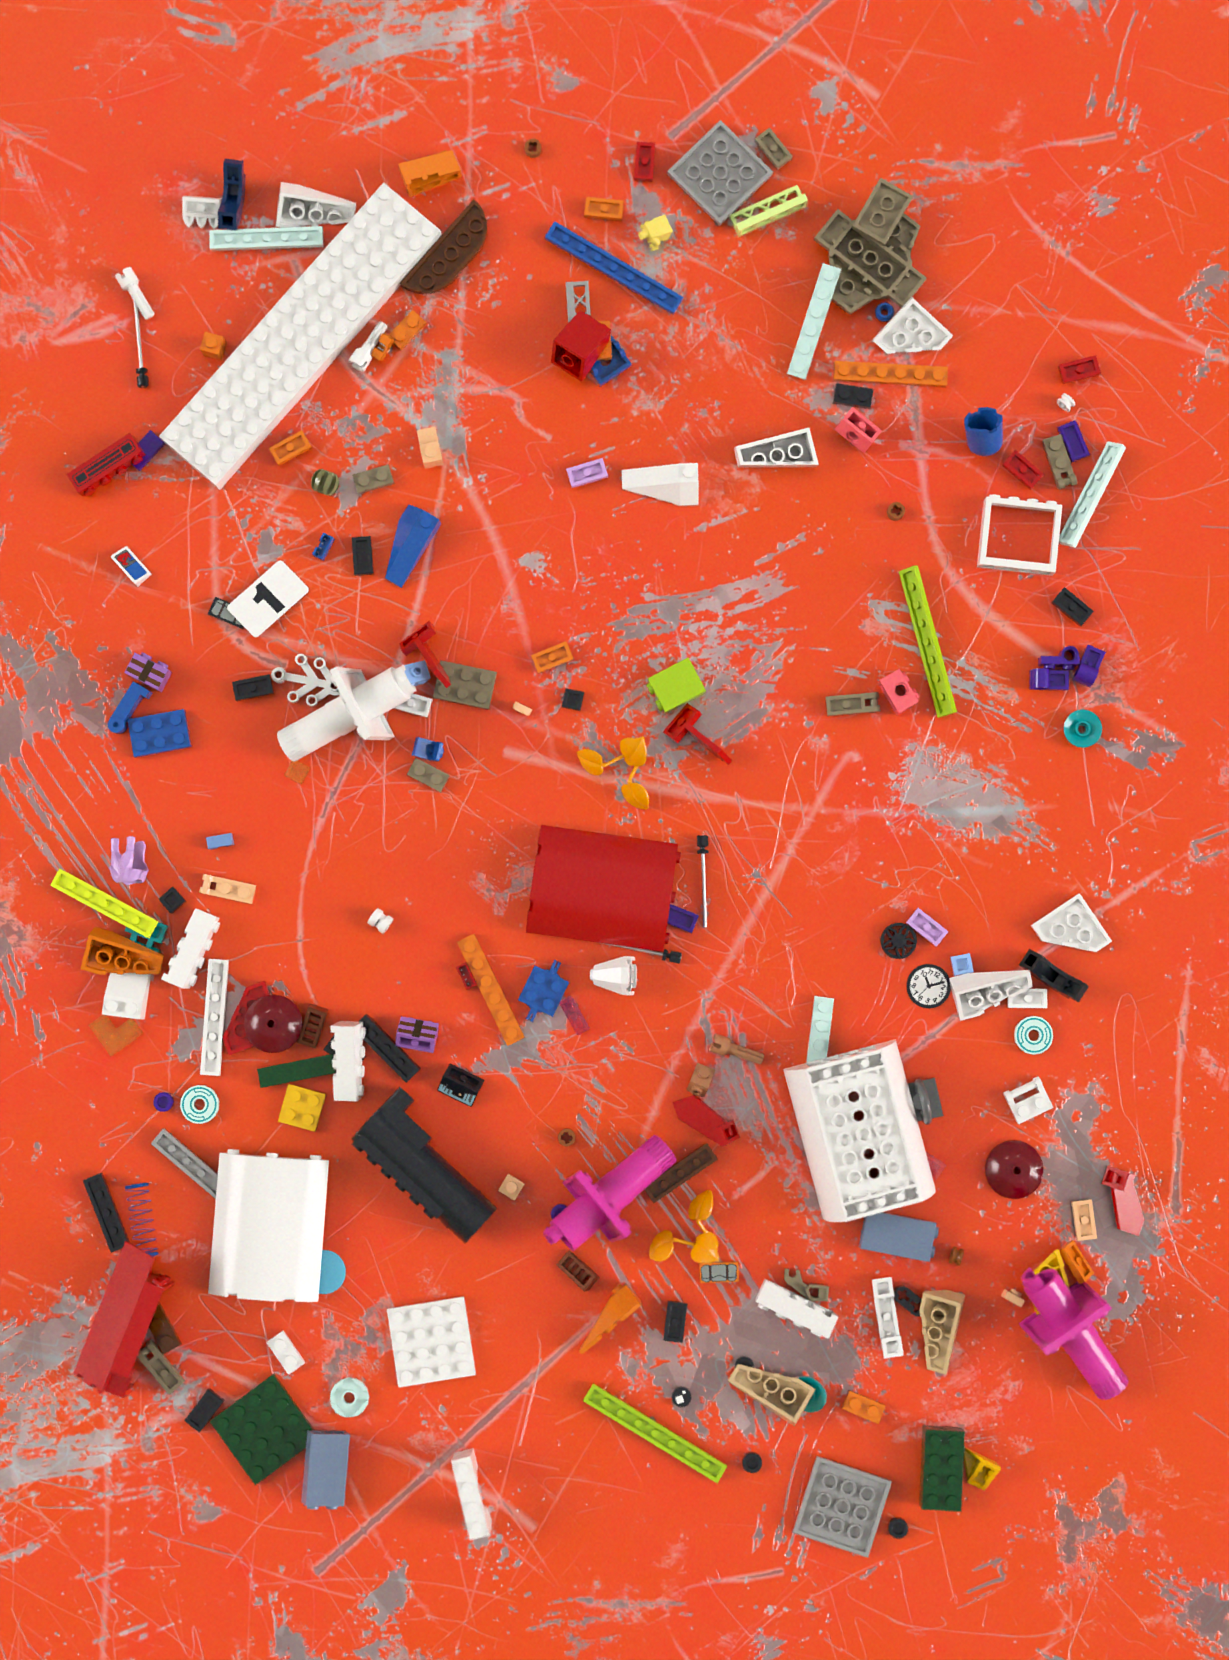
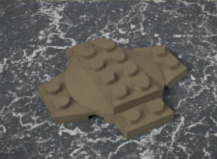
M837 209L814 238V241L829 251L830 266L841 269L831 301L849 315L872 300L889 298L902 308L927 279V277L912 267L910 256L920 225L906 214H903L884 247L852 229L855 220L850 219Z

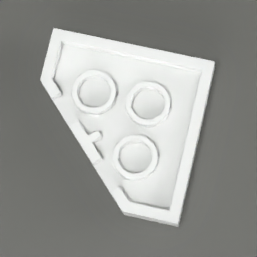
M911 297L877 334L873 341L887 354L919 352L923 350H941L953 335Z
M1080 893L1031 925L1042 942L1091 952H1097L1112 942Z

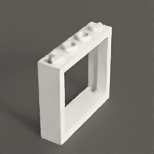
M995 494L986 497L983 502L977 567L1053 576L1056 572L1062 505L1057 504L1056 501L1041 503L1037 499H1027V501L1019 500L1020 498L1008 497V499H1005ZM991 505L1054 512L1049 564L986 557Z

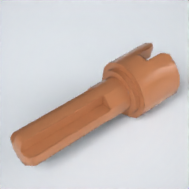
M716 1033L713 1036L715 1043H711L709 1048L710 1052L722 1056L731 1054L757 1064H761L764 1059L763 1053L731 1043L730 1038Z

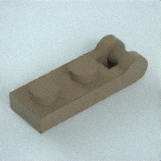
M1061 434L1043 439L1042 444L1058 490L1064 489L1067 485H1076L1077 478L1073 472ZM1066 473L1067 478L1062 479L1061 474Z
M879 692L825 697L827 716L880 712V706L877 701L879 699ZM865 700H870V706H865Z
M150 1339L146 1346L140 1349L137 1357L169 1395L185 1382V1379L159 1350L153 1340ZM150 1352L154 1355L151 1360L147 1357Z

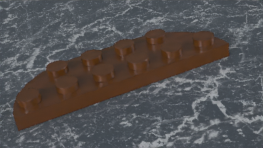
M474 199L401 281L402 287L419 294L436 293L448 287L482 249L487 236L486 217L477 201Z

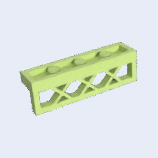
M798 185L739 210L731 214L729 218L739 237L807 207L808 199L805 194L802 195ZM796 192L798 197L789 201L786 200L789 194ZM773 201L782 203L776 207L769 208ZM757 208L765 210L758 215L752 216L753 211ZM739 216H744L748 218L739 223H737L735 220V218Z

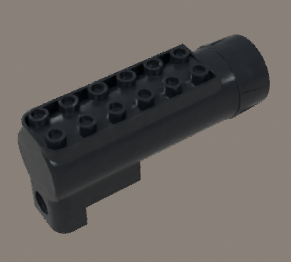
M399 1087L351 1138L354 1141L352 1145L359 1152L364 1150L368 1154L366 1158L373 1165L378 1163L382 1167L380 1170L382 1174L388 1179L394 1178L397 1181L394 1184L402 1192L406 1190L411 1194L409 1199L417 1206L421 1204L425 1207L423 1212L428 1217L439 1219L447 1229H450L465 1244L496 1211L497 1207L428 1144L432 1138L405 1113L414 1102V1099Z

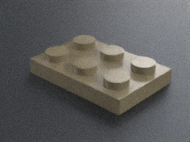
M880 178L852 225V229L885 247L913 196Z
M441 661L440 664L448 675L451 685L446 688L437 678L433 698L489 710L497 672Z

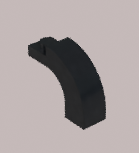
M1031 949L1028 950L1019 964L1024 970H1029L1033 977L1054 991L1078 1003L1089 988L1086 983L1065 973L1049 962L1044 956Z

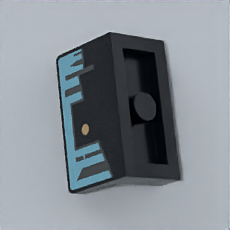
M450 1063L437 1090L472 1107L484 1080Z

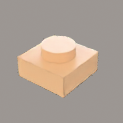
M508 1173L498 1191L515 1201L525 1183Z
M1012 1288L1010 1291L1004 1289L1001 1295L1019 1307H1022L1025 1300L1020 1298L1022 1294Z

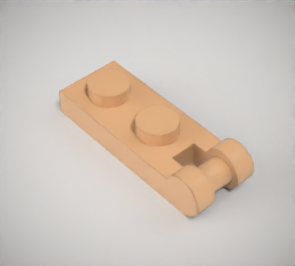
M203 874L202 880L204 882L203 886L200 887L199 893L249 904L253 903L256 885ZM211 882L217 883L215 890L210 889Z

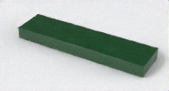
M329 1054L257 1069L260 1087L263 1088L336 1073V1070L332 1067L334 1056Z

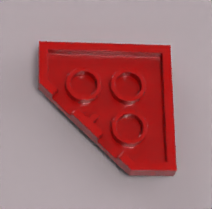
M265 981L245 988L228 1028L222 1037L228 1055L254 1047L246 1036L244 1020L249 1007L256 1000L270 995ZM270 1020L268 1026L274 1027V1021Z

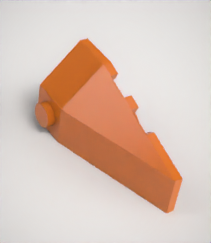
M94 927L88 935L81 969L99 975H106V973L160 974L164 955L115 932Z
M620 1283L612 1290L613 1294L579 1349L581 1354L597 1343L604 1333L607 1334L613 1330L619 1320L621 1322L624 1321L641 1306V1300L627 1283L623 1286Z

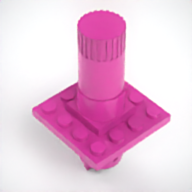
M653 1135L596 1183L591 1184L592 1179L586 1172L582 1173L581 1171L565 1179L562 1183L576 1200L551 1220V1226L549 1228L547 1226L543 1234L550 1245L561 1239L569 1249L574 1251L599 1229L611 1243L624 1239L631 1234L630 1226L626 1220L618 1217L621 1214L620 1211L676 1162V1157L661 1138Z
M1029 1267L1023 1273L1021 1279L1026 1294L1040 1314L1037 1315L1034 1312L1021 1321L1019 1325L1046 1355L1056 1352L1062 1345L1100 1400L1111 1399L1121 1393L1128 1384V1378L1092 1324L1097 1319H1101L1112 1309L1110 1305L1086 1282L1079 1284L1077 1281L1068 1289L1055 1269H1047L1035 1275Z

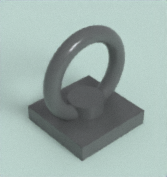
M935 1078L926 1080L916 1079L915 1082L908 1083L917 1121H923L924 1124L929 1125L932 1118L943 1116Z

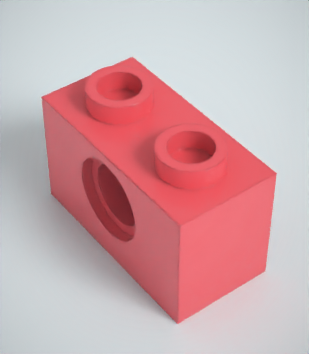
M853 407L834 429L863 453H865L882 431Z
M900 669L878 682L896 715L919 702L917 691L914 688H910L908 676L905 672H901ZM896 687L904 689L905 693L903 696H898L895 693Z

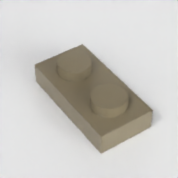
M770 127L755 138L754 142L777 170L792 159L791 153Z
M389 464L352 475L358 494L394 484Z
M415 758L407 773L408 776L439 792H442L450 775L418 758Z

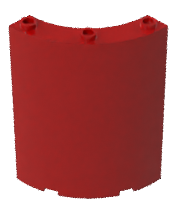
M541 825L531 885L526 933L663 952L664 944L669 942L670 933H666L670 903L675 901L676 892L672 891L675 865L680 863L681 852H677L678 844Z

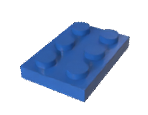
M184 709L127 719L133 756L135 758L191 747Z

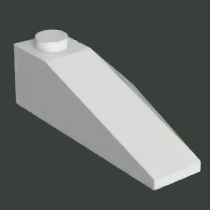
M281 182L276 227H304L311 225L314 227L326 223L331 225L347 223L355 214L356 203L305 186Z
M698 463L622 470V490L643 496L646 495L678 506L699 505Z
M1029 970L966 973L949 978L960 1021L980 1016L985 1013V1009L993 1005L994 1007L1000 1005V1001L1005 998H1013L1033 987Z

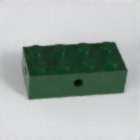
M924 1425L922 1427L919 1506L922 1510L961 1512L965 1431L962 1428Z

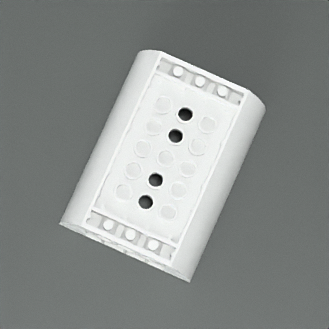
M896 1039L783 1069L822 1217L825 1221L847 1222L922 1202L936 1192ZM851 1091H856L859 1094V1098L855 1102L848 1100V1094ZM857 1110H861L864 1113V1117L860 1121H856L853 1118V1114ZM867 1148H871L874 1151V1156L870 1159H866L863 1156V1152ZM873 1167L879 1169V1175L875 1178H871L868 1175L869 1170Z

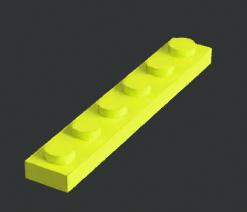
M60 868L50 885L147 938L151 937L159 922Z

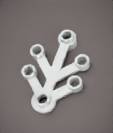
M298 654L295 657V662L302 667L307 676L287 673L281 667L273 669L271 677L276 683L291 681L306 684L297 691H290L287 698L291 703L298 702L299 698L316 687L324 689L316 695L307 696L306 703L311 707L316 706L320 700L329 694L333 696L339 695L338 692L340 690L338 687L336 689L331 688L333 684L331 680L332 675L326 667L325 660L320 657L314 660V666L321 670L326 680L318 679L304 654ZM299 657L305 658L303 663L298 662ZM319 660L323 661V665L321 667L317 666V662ZM279 671L282 672V676L276 678L275 674ZM292 694L297 695V698L295 700L290 699V696ZM312 697L315 698L314 704L309 703V699Z

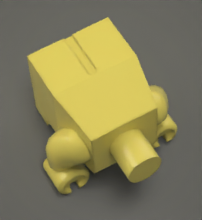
M662 215L651 221H645L640 226L642 232H639L638 235L641 240L646 238L648 243H651L649 245L652 248L651 251L659 249L660 241L669 239L673 230L666 216Z

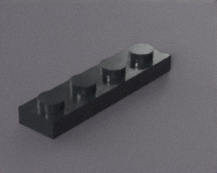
M365 1014L359 1022H363V1027L366 1030L363 1040L407 1083L421 1068L401 1047L395 1046L396 1042L368 1014Z
M99 1173L83 1180V1183L112 1253L122 1249L125 1241L129 1242L104 1175Z

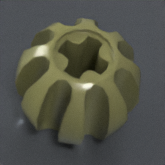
M318 469L311 477V487L314 491L331 496L339 488V478L332 472Z

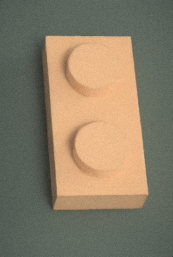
M1092 1199L1071 1201L1076 1240L1097 1239Z

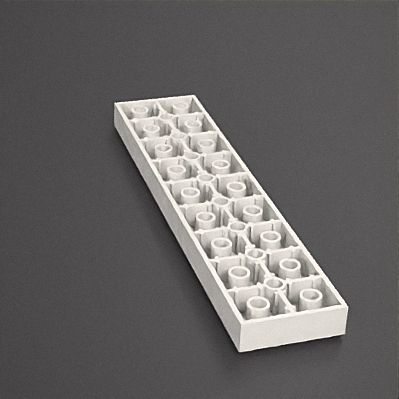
M383 183L159 435L161 440L220 490L399 288L401 281L442 236L441 230Z

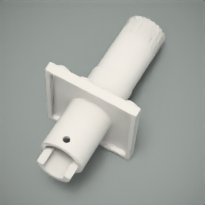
M402 665L396 669L390 667L369 680H366L361 669L335 667L329 670L332 675L331 680L333 684L338 686L340 690L338 692L339 697L277 732V738L284 753L291 761L295 762L357 729L359 736L364 738V740H390L395 736L384 713L409 700L410 694L417 691L415 686H412L406 677L405 666Z

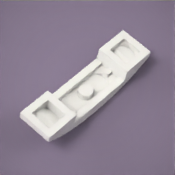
M892 1278L872 1279L884 1358L904 1356L896 1315Z

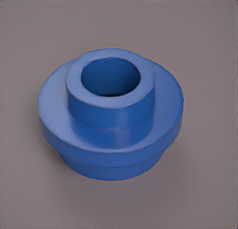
M880 303L876 307L875 315L878 320L887 322L892 319L894 308L889 303ZM886 310L888 314L882 315L881 311Z

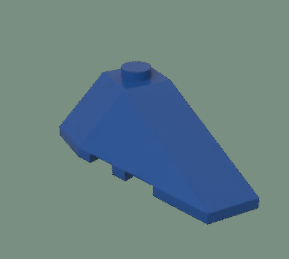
M410 504L407 506L398 521L385 579L400 588L403 587L441 526L438 518Z

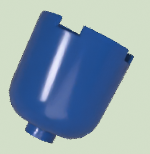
M990 407L978 408L977 412L972 414L969 412L966 415L964 426L967 445L970 451L978 456H990L998 452L1003 445L1002 415L998 414L996 409Z

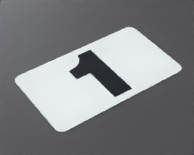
M279 560L227 606V609L253 637H258L309 591V588L283 561Z

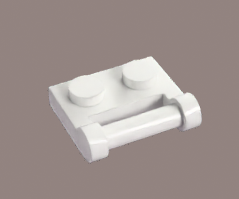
M1039 1076L1012 1091L1007 1090L1003 1092L1017 1124L1054 1108ZM1037 1088L1038 1093L1017 1103L1014 1102L1013 1098Z

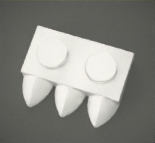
M183 196L182 210L185 224L190 227L195 217L197 224L202 228L208 218L211 227L215 229L218 226V209L221 205V198Z

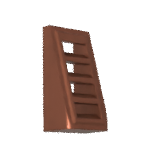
M314 1004L308 1006L302 1025V1032L297 1043L316 1048L328 1009ZM309 1019L319 1022V1025L309 1022ZM309 1027L317 1030V1032L307 1030L306 1028ZM304 1034L309 1035V1036H312V1037H315V1038H314V1040L309 1039V1038H305V1037H304Z
M570 1250L557 1263V1266L583 1291L587 1292L600 1278ZM572 1258L574 1261L566 1268L565 1265ZM578 1264L579 1267L572 1273L571 1270ZM584 1269L585 1272L582 1276L577 1278V1275ZM590 1275L591 1278L584 1284L583 1281Z

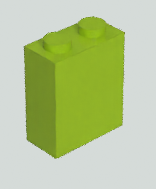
M689 657L649 677L647 680L648 684H646L650 694H655L657 701H655L657 708L660 712L663 710L665 714L706 693V689Z

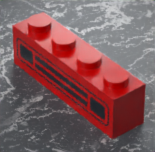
M128 433L66 475L80 495L83 497L85 495L90 496L99 486L110 483L111 478L124 474L132 463L137 465L142 462V457L146 454L136 438L131 433Z

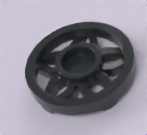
M894 923L884 929L880 943L883 951L888 956L902 959L913 953L917 945V937L910 926L904 923ZM894 926H902L898 933L892 928ZM906 928V933L904 935L901 934L902 930ZM888 930L893 931L894 935L891 936ZM909 931L911 932L913 939L906 938ZM887 933L888 938L891 940L884 943V936ZM907 940L913 942V944L907 945L906 942ZM889 943L892 944V947H885ZM904 946L907 948L912 947L911 950L907 954H905ZM895 948L896 955L891 954L888 950ZM900 948H902V955H901V956H900L899 951H898V949H900Z

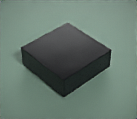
M565 688L562 708L581 711L584 692Z
M175 887L170 888L159 898L160 902L171 914L186 902Z

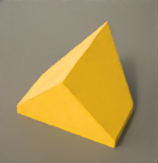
M964 1447L967 1483L985 1491L1001 1467L997 1462Z

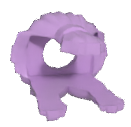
M128 836L126 851L121 855L119 852V838H111V866L109 870L116 883L122 882L125 885L145 881L149 869L144 862L146 850L144 841L135 843V837Z

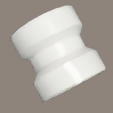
M377 908L367 923L370 926L377 927L378 931L384 934L394 918L389 915L386 916L381 909Z

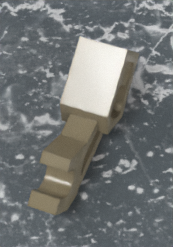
M784 1268V1279L787 1285L793 1287L809 1301H828V1285L809 1283L807 1285L803 1282L799 1269H796L795 1276L791 1277L789 1276V1269ZM811 1287L813 1289L818 1288L817 1297L810 1296L809 1289Z

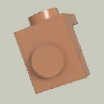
M697 1063L686 1090L693 1095L704 1097L715 1070Z

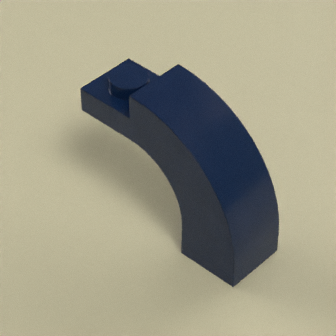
M224 159V188L221 205L218 209V228L237 231L242 217L245 198L246 174H244V161Z

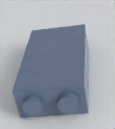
M880 1212L864 1217L859 1248L930 1262V1258H934L935 1246H933L934 1238L937 1239L939 1227H936L937 1223L933 1221Z
M307 1430L301 1502L308 1509H319V1506H326L327 1509H338V1506H344L350 1434L348 1432Z

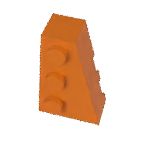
M445 150L438 154L398 164L409 197L462 177L453 150Z

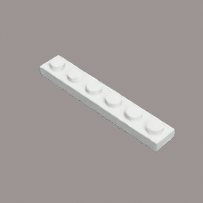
M209 959L200 1075L221 1076L222 1037L224 1035L229 960Z

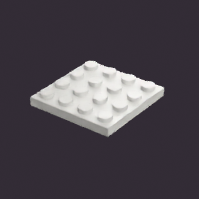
M464 1296L387 1309L398 1387L476 1375Z

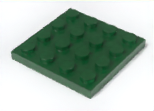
M272 1374L210 1421L255 1485L305 1449L307 1430H314L275 1374Z

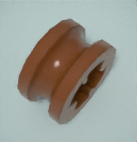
M529 139L525 143V152L529 157L535 158L541 154V144L537 139ZM532 144L533 146L537 145V151L533 152L532 150V152H530L529 146Z
M899 502L892 503L887 509V516L893 521L900 520L905 514V507ZM893 507H895L897 510L900 509L901 512H899V516H897L895 513L892 514L891 511H893Z
M571 1129L560 1131L558 1135L560 1144L571 1146L575 1141V1133ZM564 1132H568L572 1136V1140H569V1143H565V1140L561 1139V1135L564 1136Z
M953 1247L949 1263L952 1264L954 1262L959 1266L964 1249L957 1250V1247Z

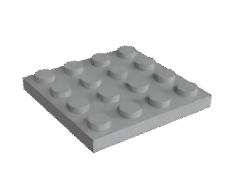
M720 120L667 171V175L720 226L773 175V171Z
M816 1456L793 1533L868 1558L892 1481Z

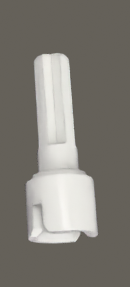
M132 268L123 269L124 275L117 273L115 278L122 289L130 293L146 320L152 318L154 312L139 289V280Z
M379 321L363 346L356 348L349 358L348 362H353L352 367L358 371L364 372L371 362V353L382 333L387 329L385 323Z

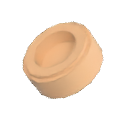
M515 701L513 709L527 716L531 714V708Z

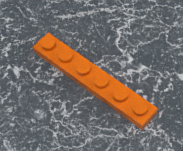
M835 361L833 381L946 387L948 367Z
M475 934L458 941L457 944L507 1046L525 1038Z

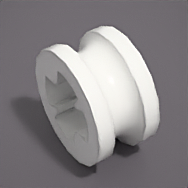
M1065 393L1061 395V399L1058 398L1056 400L1057 404L1066 412L1071 410L1070 407L1075 406L1074 400Z

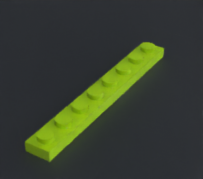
M911 566L899 571L937 717L940 718L956 713L957 710L918 566Z
M594 1383L583 1399L585 1403L718 1483L727 1468L725 1463Z

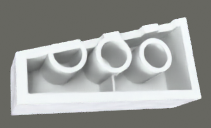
M195 908L184 931L187 935L179 941L177 945L178 954L171 958L168 964L170 971L168 974L164 973L161 980L185 989H190V986L195 985L198 977L196 972L198 968H202L205 962L203 957L205 951H209L213 943L211 937L213 933H217L220 927L219 917Z

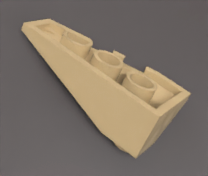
M950 1290L923 1292L919 1311L922 1319V1334H924L926 1364L929 1370L947 1374L965 1300L964 1294Z
M740 1364L736 1366L728 1380L729 1383L793 1426L798 1422L815 1391L813 1387L798 1378L770 1373Z

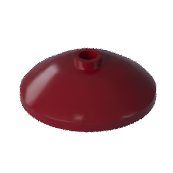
M267 995L261 997L249 1007L245 1015L244 1029L247 1038L252 1045L264 1052L278 1053L289 1049L296 1043L302 1032L303 1022L301 1013L295 1003L284 996ZM270 1020H273L275 1023L272 1028L268 1026Z
M1017 1140L1005 1141L997 1145L987 1157L985 1164L986 1179L991 1188L1003 1197L1010 1199L1027 1197L1039 1187L1043 1178L1044 1168L1042 1159L1038 1152L1025 1142ZM1015 1167H1019L1020 1172L1018 1174H1014L1013 1169Z

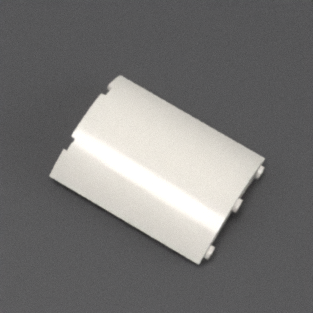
M228 1149L227 1153L219 1154L208 1294L224 1297L234 1295L240 1299L263 1301H318L329 1160L321 1159V1155H310V1158L278 1157V1153H267V1156L241 1154L237 1149Z

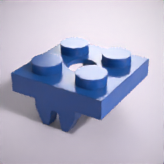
M612 335L611 363L608 366H603L600 360H598L590 370L600 387L632 366L624 349L620 347L619 342L615 341Z

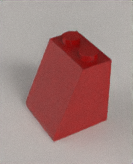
M579 310L553 340L551 363L582 382L608 344L611 329L593 319L589 314Z

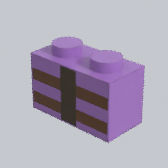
M143 652L140 655L134 653L124 673L162 692L172 674L168 670L169 666L161 661H158V663L151 661L152 657Z
M401 1016L396 1033L395 1046L433 1053L438 1037L439 1023Z

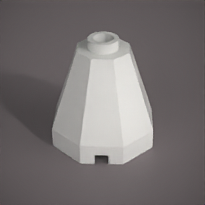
M623 956L594 965V968L590 970V980L596 986L621 995H634L631 989L636 988L637 966L632 964V961H636L635 957Z

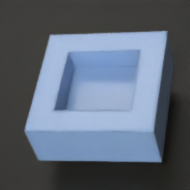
M970 953L950 957L954 976L974 972Z

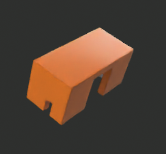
M382 333L378 340L380 343L377 348L374 347L371 355L379 361L384 360L395 339L386 333Z

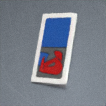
M127 546L110 556L137 587L152 575Z

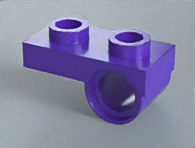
M1087 645L1072 681L1090 688L1097 678L1098 669L1106 652Z
M1073 646L1065 647L1058 656H1041L1038 659V666H1043V668L1053 670L1055 667H1063V670H1074V667L1080 664L1079 652ZM1066 651L1072 654V660H1067L1064 657Z
M1045 668L1032 669L1029 671V690L1067 691L1069 690V671Z

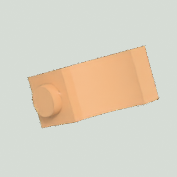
M436 427L417 430L424 467L430 468L444 465Z

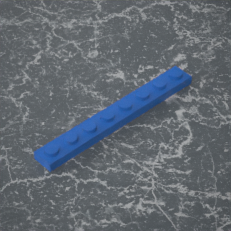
M555 221L545 236V240L672 315L675 314L683 301L681 295Z

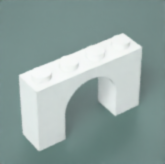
M474 1448L455 1452L451 1462L469 1539L489 1536L492 1524L488 1507L483 1506L477 1480L478 1465Z

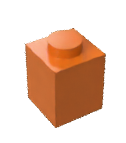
M205 332L200 351L203 356L222 361L227 342L223 336Z

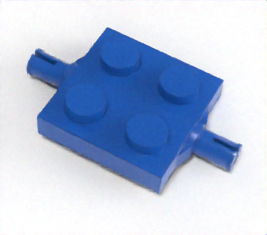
M554 960L550 970L541 969L534 965L518 998L519 1001L531 1008L526 1017L527 1020L530 1019L533 1022L537 1012L546 1013L553 1017L569 984L568 981L556 974L561 965L560 962L557 963Z

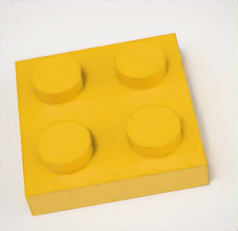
M288 1084L278 1122L316 1132L326 1094Z

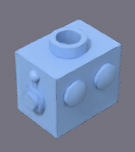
M425 660L404 665L406 677L412 686L422 685L431 678Z

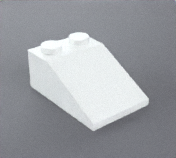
M110 973L104 995L102 1015L145 1019L151 974Z

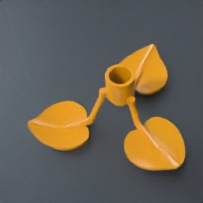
M644 737L624 738L621 740L619 746L622 755L606 763L602 762V756L594 750L581 749L577 752L578 759L583 768L595 776L603 773V767L624 758L628 765H634L627 781L628 784L621 786L623 797L636 808L649 809V796L646 789L639 783H632V778L637 768L646 762L647 754Z
M706 1190L696 1196L688 1209L689 1218L697 1220L698 1226L704 1232L696 1237V1243L672 1238V1232L664 1230L655 1236L650 1245V1259L657 1262L666 1260L673 1251V1242L693 1246L691 1257L695 1262L711 1263L719 1261L717 1237L715 1234L707 1231L701 1223V1220L708 1219L712 1212L713 1194L711 1190Z

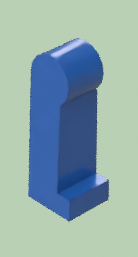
M133 681L108 721L109 730L116 734L124 733L127 730V719L131 718L143 697L149 699L153 693Z

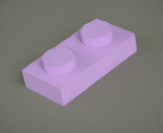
M603 458L566 469L572 488L608 478Z
M919 908L906 921V924L935 947L938 946L948 933L945 928Z

